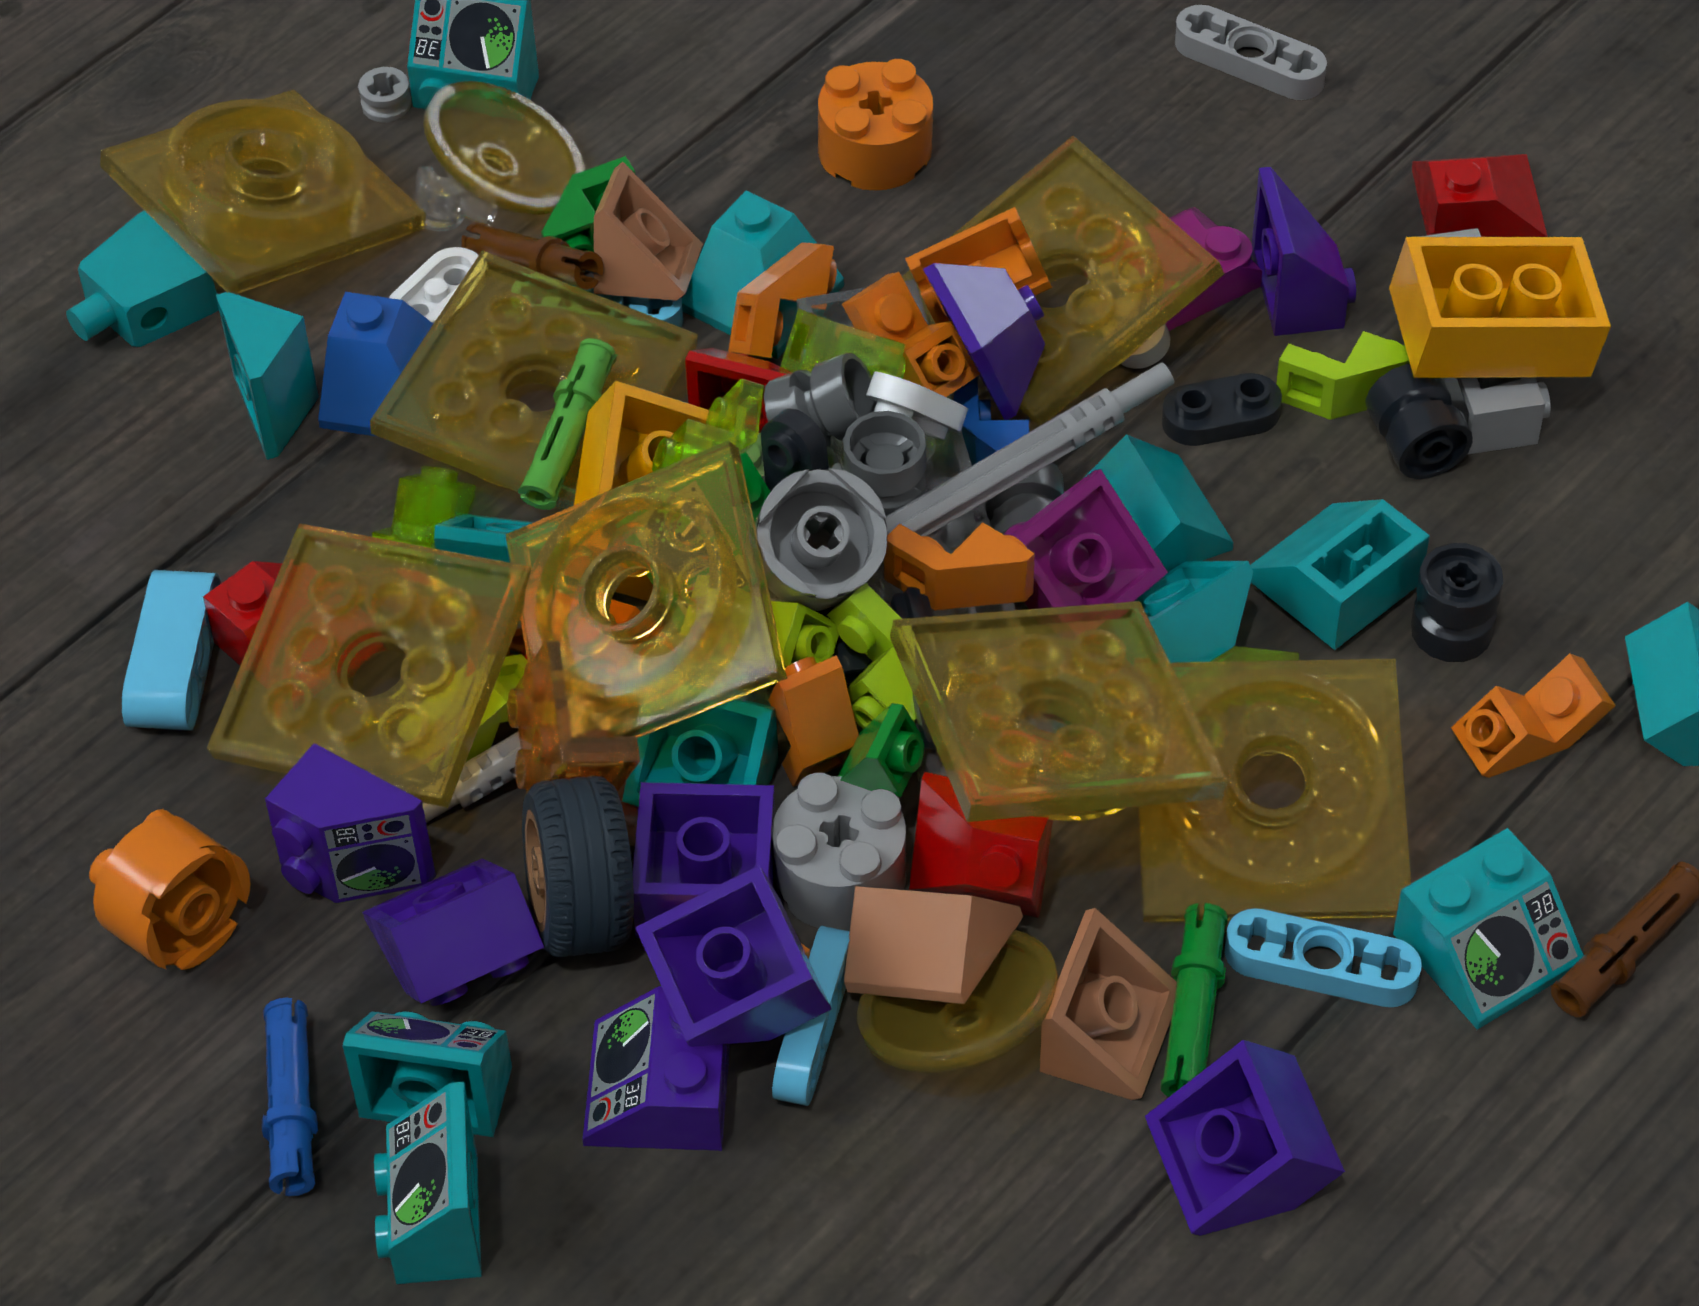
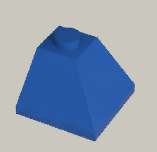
M345 292L327 339L318 417L319 427L436 446L468 357L467 349L403 300Z

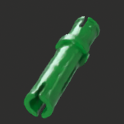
M1198 903L1186 908L1181 954L1176 956L1172 963L1171 977L1174 976L1173 979L1177 983L1164 1077L1161 1080L1160 1086L1162 1093L1167 1097H1170L1207 1068L1217 989L1221 988L1225 983L1226 967H1224V963L1221 960L1225 926L1228 922L1227 912L1223 908L1210 903H1204L1203 921L1199 920L1200 906Z

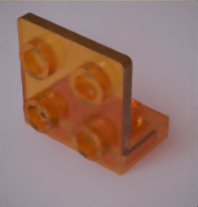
M545 640L532 662L526 664L524 675L515 689H511L508 695V720L512 728H518L521 748L518 750L515 759L517 786L519 789H526L527 793L534 784L541 781L599 776L604 777L618 792L640 762L637 736L614 737V733L609 730L597 729L585 731L576 737H572L559 640Z

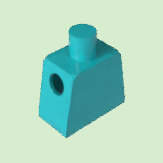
M143 210L80 262L78 273L85 300L68 309L66 316L73 330L84 341L89 340L110 326L131 346L142 347L214 314L219 308L211 269L149 213Z

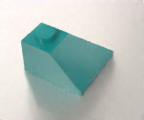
M746 190L712 225L692 273L686 293L683 295L682 311L731 336L737 292L800 243L817 244V242L794 213ZM838 269L834 287L826 295L825 306L844 287V277ZM780 299L778 311L783 316V330L778 344L772 348L771 356L778 359L825 306Z
M1185 561L1170 570L1096 632L1095 635L1150 689L1178 691L1179 695L1195 692L1213 680L1212 671L1232 658L1253 570L1248 561Z

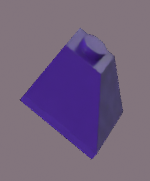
M1271 167L1259 168L1252 235V256L1254 262L1262 270L1261 289L1274 336L1343 329L1345 326L1347 304L1355 303L1356 282L1352 268H1343L1337 244Z
M933 263L923 270L949 321H952L1004 420H1009L1016 416L1045 346V342L1035 323L1037 320L1045 317L1038 301L1028 284L1017 290L1005 268Z

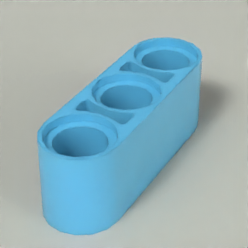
M154 570L151 573L122 692V716L126 727L193 730L195 727L214 646L203 596L221 584L219 574Z

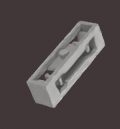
M1478 228L1419 237H1481ZM1535 377L1480 378V382H1478L1477 378H1441L1451 395L1452 406L1459 409L1472 432L1473 443L1468 454L1538 444L1542 420L1549 417L1551 408L1549 392L1544 382H1537Z

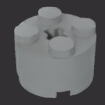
M831 468L830 470L808 469L789 475L770 492L753 526L750 553L758 575L769 590L785 602H799L814 611L835 607L865 583L868 584L884 559L887 547V525L883 505L867 483L844 470ZM823 528L831 535L827 543L828 547L821 546L816 550L807 543L811 535L809 532L816 534Z
M813 773L800 781L798 789L793 791L782 802L775 814L772 825L774 880L778 892L780 891L788 904V909L797 919L816 928L822 925L848 931L851 925L855 886L904 890L906 884L905 819L901 811L899 798L893 792L884 789L870 791L841 781L842 776L831 777L825 773Z

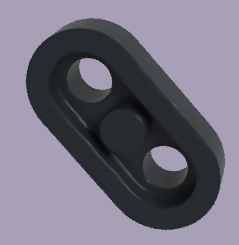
M1245 373L1182 385L1171 390L1164 399L1162 427L1166 435L1173 441L1188 446H1199L1261 434L1269 431L1277 424L1280 418L1282 393L1273 380L1255 373Z
M785 409L763 426L761 430L764 476L765 483L770 492L778 483L795 472L808 469L829 470L825 437L819 426L807 414L796 409Z

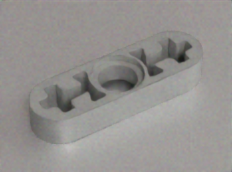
M1208 5L1187 7L1177 16L1175 46L1185 57L1290 99L1307 100L1316 97L1322 92L1325 84L1327 60L1319 49ZM1242 47H1255L1262 50L1264 54L1259 57L1250 58L1244 57L1236 51Z

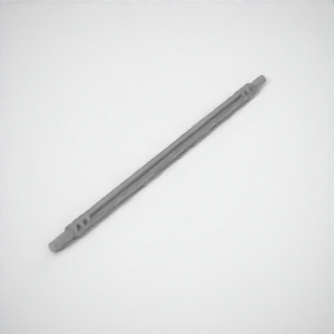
M1161 362L1111 392L1107 388L1100 390L1074 407L887 515L885 519L887 535L899 523L920 536L932 534L1123 422L1124 413L1175 383L1170 370ZM767 586L752 594L763 601L785 602L772 593ZM682 636L459 767L444 774L446 779L444 783L418 797L423 803L426 823L459 803L464 809L644 702L649 676L656 675L680 682L720 657L683 639Z

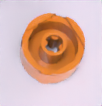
M892 59L888 62H864L851 66L841 65L829 70L825 76V84L818 98V153L824 169L835 178L836 174L850 180L851 186L862 190L892 189L902 186L915 178V173L924 164L927 165L931 158L933 97L928 85L916 74L915 66L904 59Z
M164 809L155 810L150 813L144 822L125 835L114 849H107L101 852L95 858L89 872V879L95 884L93 904L99 923L107 931L153 964L166 969L165 965L173 964L181 970L193 968L214 955L235 930L238 923L232 920L230 916L238 899L247 904L251 885L247 865L239 856L185 819L175 816Z

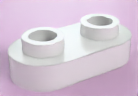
M452 247L443 249L431 256L389 298L405 301L444 331L484 292L486 280L483 261L478 254L466 248Z
M877 371L873 373L866 397L877 402L874 412L892 411L905 414L919 424L926 436L939 440H945L947 431L960 433L968 412L967 407L926 387Z

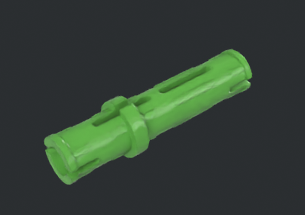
M594 338L582 340L567 379L560 381L553 395L554 402L556 403L554 411L539 442L530 468L518 490V494H521L520 498L530 506L542 510H550L558 502L562 485L585 432L588 411L602 396L601 393L606 379L617 359V354H614V348L602 340Z

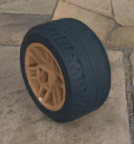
M599 776L546 780L534 784L526 793L523 802L522 838L530 911L544 945L543 949L556 957L602 953L603 951L612 952L620 949L630 938L632 932L634 889L627 826L616 788L604 777Z

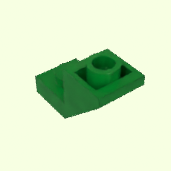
M624 156L573 174L541 231L542 237H557L567 242L571 248L594 252V215L614 168L621 162H624L635 174V170L628 158Z
M891 703L859 733L839 776H842L841 781L870 791L884 789L893 792L897 797L902 796L912 773L921 765L925 748L921 733L904 705Z

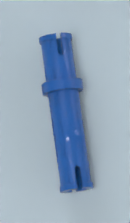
M279 998L270 1001L263 1010L266 1032L267 1116L263 1115L262 1133L263 1137L269 1141L270 1189L274 1193L280 1194L283 1191V1178H286L285 1196L302 1195L313 1189L315 1176L313 1173L312 1138L313 1134L318 1132L317 1114L310 1108L307 1043L308 1009L303 1001L297 1000L294 1004L295 1016L292 1017V998Z

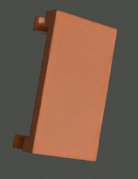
M1015 207L905 258L935 324L948 322L949 319L923 270L933 263L1005 268L1017 290L1028 284L1034 296L1052 288Z

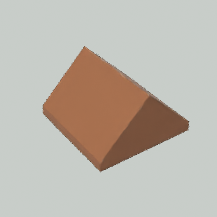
M621 162L614 168L594 215V252L602 258L604 264L603 275L594 274V278L600 281L594 287V294L677 301L686 293L703 243L624 162Z
M855 886L849 933L850 941L844 975V984L847 992L965 1004L1022 920L1023 915L1020 906L970 895Z
M1096 908L1086 910L1042 1019L1040 1072L1126 1099H1140L1144 1094L1172 1019L1177 982Z

